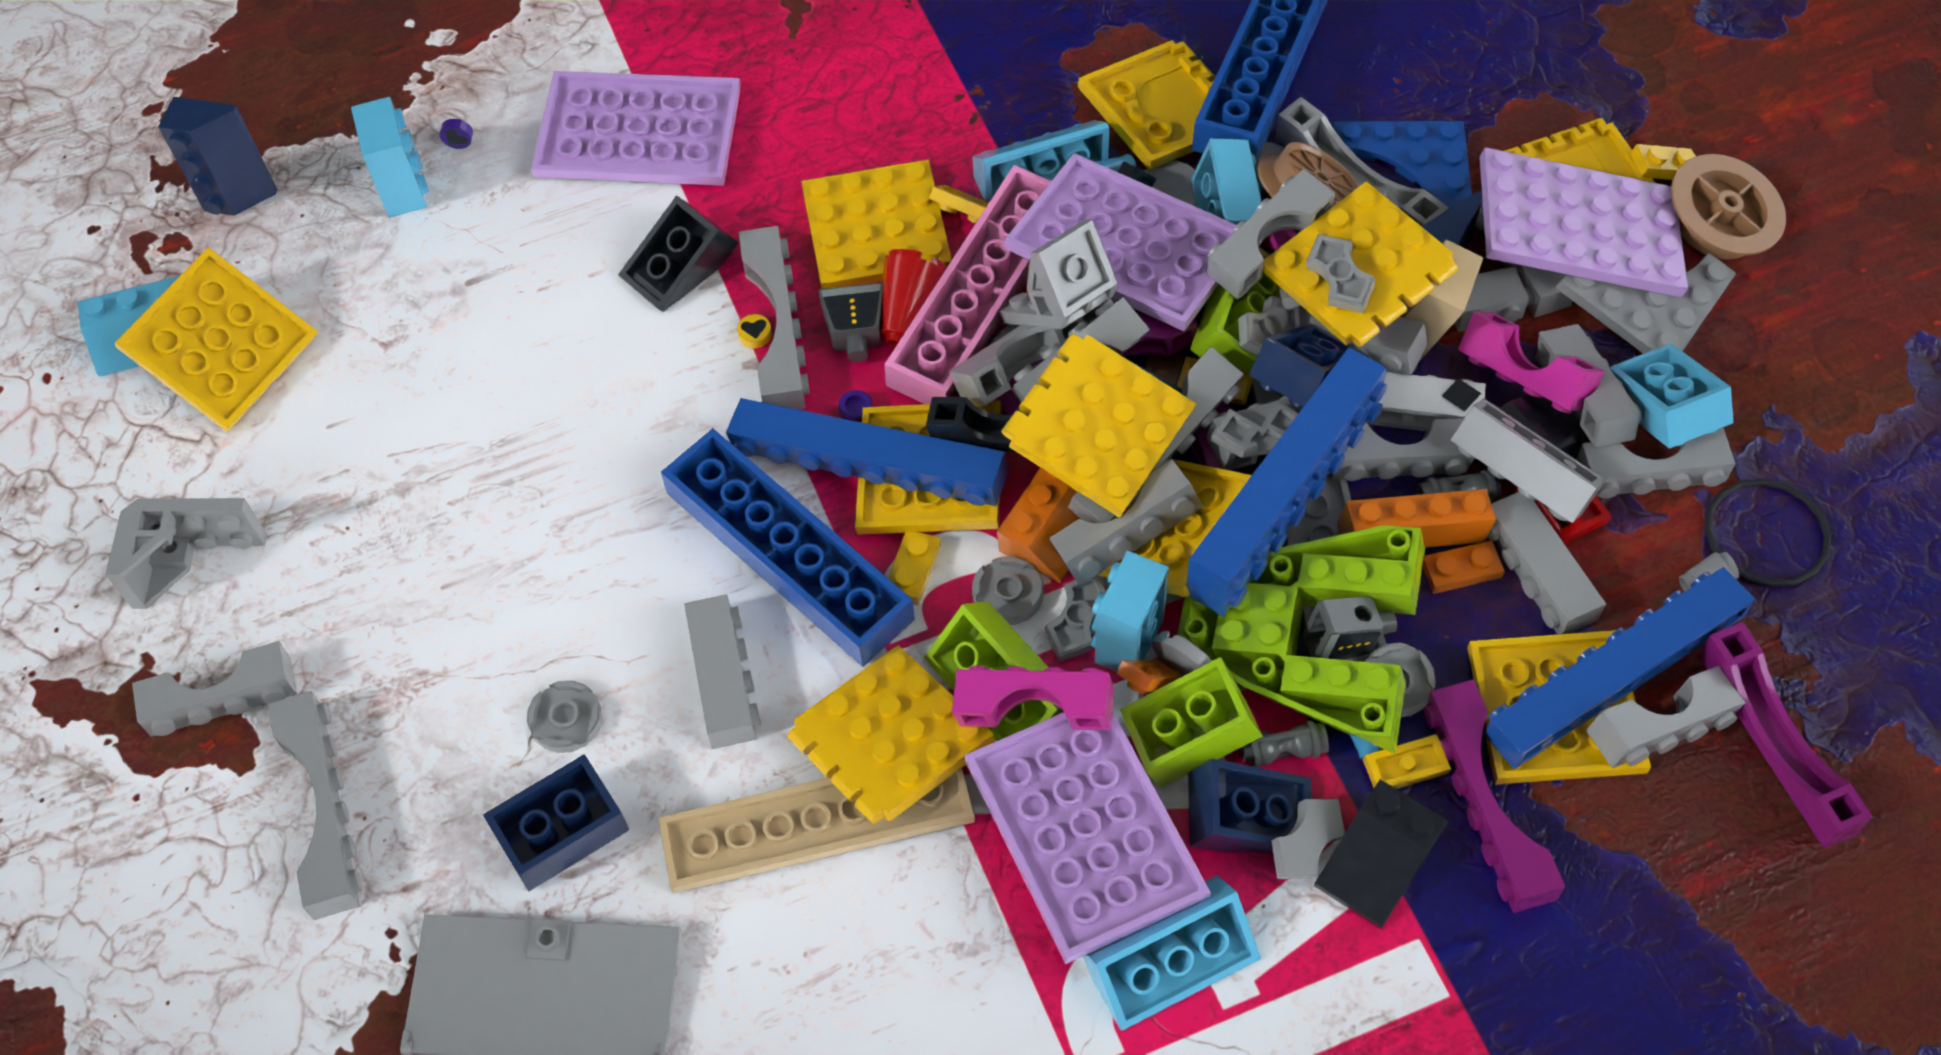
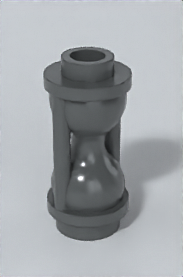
M1482 470L1480 473L1440 479L1427 478L1425 482L1418 483L1416 493L1417 495L1487 489L1492 504L1496 502V497L1501 495V485L1498 477L1493 476L1489 470Z
M1312 720L1306 721L1305 724L1297 725L1290 731L1273 734L1261 732L1263 737L1241 747L1244 763H1250L1252 767L1258 768L1268 765L1276 759L1291 756L1299 758L1312 757L1316 759L1320 758V754L1328 753L1329 751L1328 737L1324 724L1322 722L1314 724Z

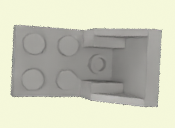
M1083 220L1031 252L1027 281L1028 293H1021L1012 297L1009 300L1010 304L999 311L1004 323L1063 329L1114 296L1117 281L1093 221Z
M245 498L137 499L120 512L105 575L132 609H147L190 571L195 546L205 549H213L216 546H234L241 549H247L251 546H265L267 532ZM168 546H177L176 550L172 553H166Z

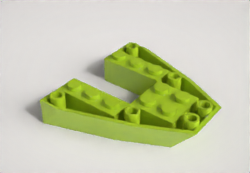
M1382 525L1281 547L1277 553L1271 551L1266 558L1267 565L1262 575L1256 581L1254 579L1249 581L1245 587L1247 588L1246 595L1237 608L1231 606L1224 617L1193 598L1185 597L1177 636H1182L1195 644L1209 657L1210 661L1221 657L1234 681L1243 687L1289 709L1396 754L1406 685L1401 665L1296 656L1304 606L1315 607L1317 602L1321 600L1369 596L1374 600L1378 612L1391 610L1393 613L1415 615L1425 551L1421 528Z

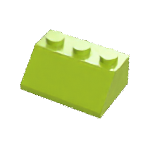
M1221 657L1120 709L1145 771L1160 788L1188 775V772L1210 759L1218 760L1263 737L1245 698Z

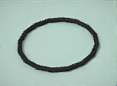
M1763 478L1738 481L1719 491L1707 507L1704 531L1710 550L1713 553L1717 552L1719 554L1722 551L1717 547L1712 531L1714 510L1725 496L1740 488L1767 486L1784 490L1803 501L1818 518L1824 536L1822 554L1810 570L1795 578L1770 580L1750 575L1738 568L1739 577L1747 582L1769 587L1797 585L1816 575L1829 557L1832 535L1825 515L1809 496L1788 484Z

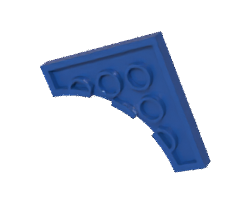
M1464 121L1334 122L1333 129L1357 157L1374 162L1377 159H1381L1396 166V172L1406 177L1413 184L1418 183L1423 189L1449 207V209L1472 195Z

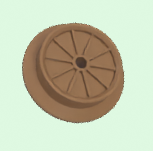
M1289 143L1281 154H1265L1257 163L1258 177L1271 197L1279 192L1281 185L1288 177H1295L1303 169L1307 170L1335 192L1334 205L1359 187L1355 178L1338 161L1322 150L1305 143Z
M1705 154L1693 157L1683 163L1673 177L1671 197L1679 217L1681 236L1693 248L1707 255L1710 253L1718 259H1737L1745 255L1765 252L1772 248L1782 237L1786 226V211L1783 201L1773 184L1751 165L1726 155Z

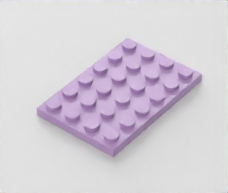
M554 71L531 168L533 176L538 178L724 186L741 90L740 78Z
M1484 148L1480 155L1486 258L1680 298L1686 293L1688 284L1678 214L1672 202L1671 186Z
M1074 153L1004 239V249L1030 260V254L1034 250L1079 222L1092 220L1117 281L1115 294L1111 298L1119 301L1124 297L1132 308L1185 332L1219 285L1207 275L1208 254L1218 242L1224 243L1231 236L1236 224Z
M1113 711L1111 731L1074 730L1066 714L1063 712L965 755V762L1065 964L1210 898L1211 892Z

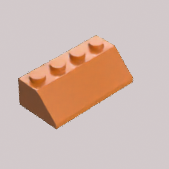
M1040 467L997 531L999 552L1006 556H1015L1027 560L1034 566L1037 572L1061 583L1069 569L1049 538L1080 518L1068 508L1072 497L1078 491Z

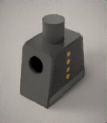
M883 282L819 289L822 314L832 347L837 352L847 351L848 359L852 362L865 361L868 358L867 348L879 347L882 343L880 326Z
M1369 596L1321 600L1317 602L1301 637L1309 657L1347 660L1371 653L1382 634L1396 632L1397 620L1391 610L1378 612L1374 600Z

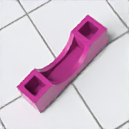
M1473 312L1458 348L1459 351L1469 356L1468 360L1471 363L1480 367L1494 369L1497 371L1495 375L1498 378L1512 383L1516 381L1524 386L1523 391L1538 398L1545 397L1553 402L1551 405L1553 408L1571 414L1572 411L1583 410L1584 399L1595 392L1605 372L1577 356L1557 357L1545 368L1535 366L1526 358L1519 341V326L1494 312Z
M971 666L969 670L957 669L952 713L960 726L998 727L1004 715L1014 706L1025 701L1044 700L1061 708L1074 730L1111 731L1114 685L1109 673L1096 668H1085L1082 672H1066L1064 669L1057 667H1048L1044 671H1029L1018 666L1008 667L1006 670H991L985 666Z

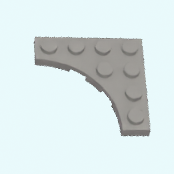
M1708 253L1696 267L1686 273L1688 290L1682 298L1567 274L1563 276L1555 288L1643 354L1670 343L1683 351L1736 272Z

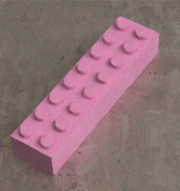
M1013 165L886 361L885 381L887 387L923 404H931L932 397L958 396L959 393L949 371L989 346L1003 324L999 311L1010 304L1009 300L1012 297L1021 294L1027 285L1030 260L1004 249V239L1050 184V180Z

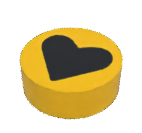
M751 314L742 318L738 323L737 332L739 340L748 348L763 347L772 337L770 322L762 315Z

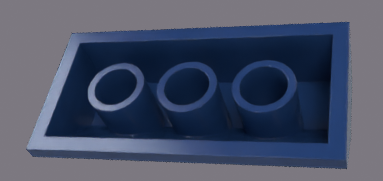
M181 97L172 98L158 128L204 211L215 215H236L276 195L278 189L236 105Z

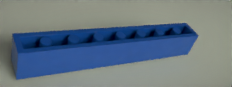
M740 398L726 430L730 443L746 457L755 455L768 458L772 462L779 464L788 462L798 464L808 470L822 469L831 471L841 477L855 476L864 478L874 484H893L907 491L921 490L931 492L940 498L954 497L964 499L978 506L984 504L997 506L1009 472L1004 451Z
M1725 567L1720 568L1713 574L1709 572L1701 574L1691 584L1690 589L1684 593L1680 590L1675 591L1663 602V606L1655 612L1653 609L1646 610L1635 620V625L1625 630L1623 627L1617 629L1606 639V644L1596 649L1595 646L1588 648L1577 658V663L1567 668L1565 665L1559 667L1548 677V682L1538 687L1536 684L1530 686L1518 697L1519 701L1510 707L1507 704L1499 706L1489 716L1490 722L1485 736L1514 770L1601 713V711L1607 709L1705 644L1711 634L1729 628L1744 618L1755 598Z

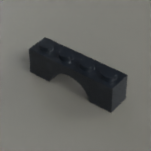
M932 397L926 421V428L930 437L1004 452H1016L1009 447L1011 440L1001 432L1012 415L995 414L985 411L974 405L967 397Z

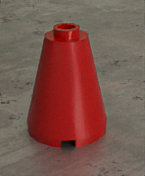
M893 249L889 251V255H886L884 260L880 334L885 338V342L893 347L897 346L948 267L935 257H932L931 262L921 259L922 252L916 250Z

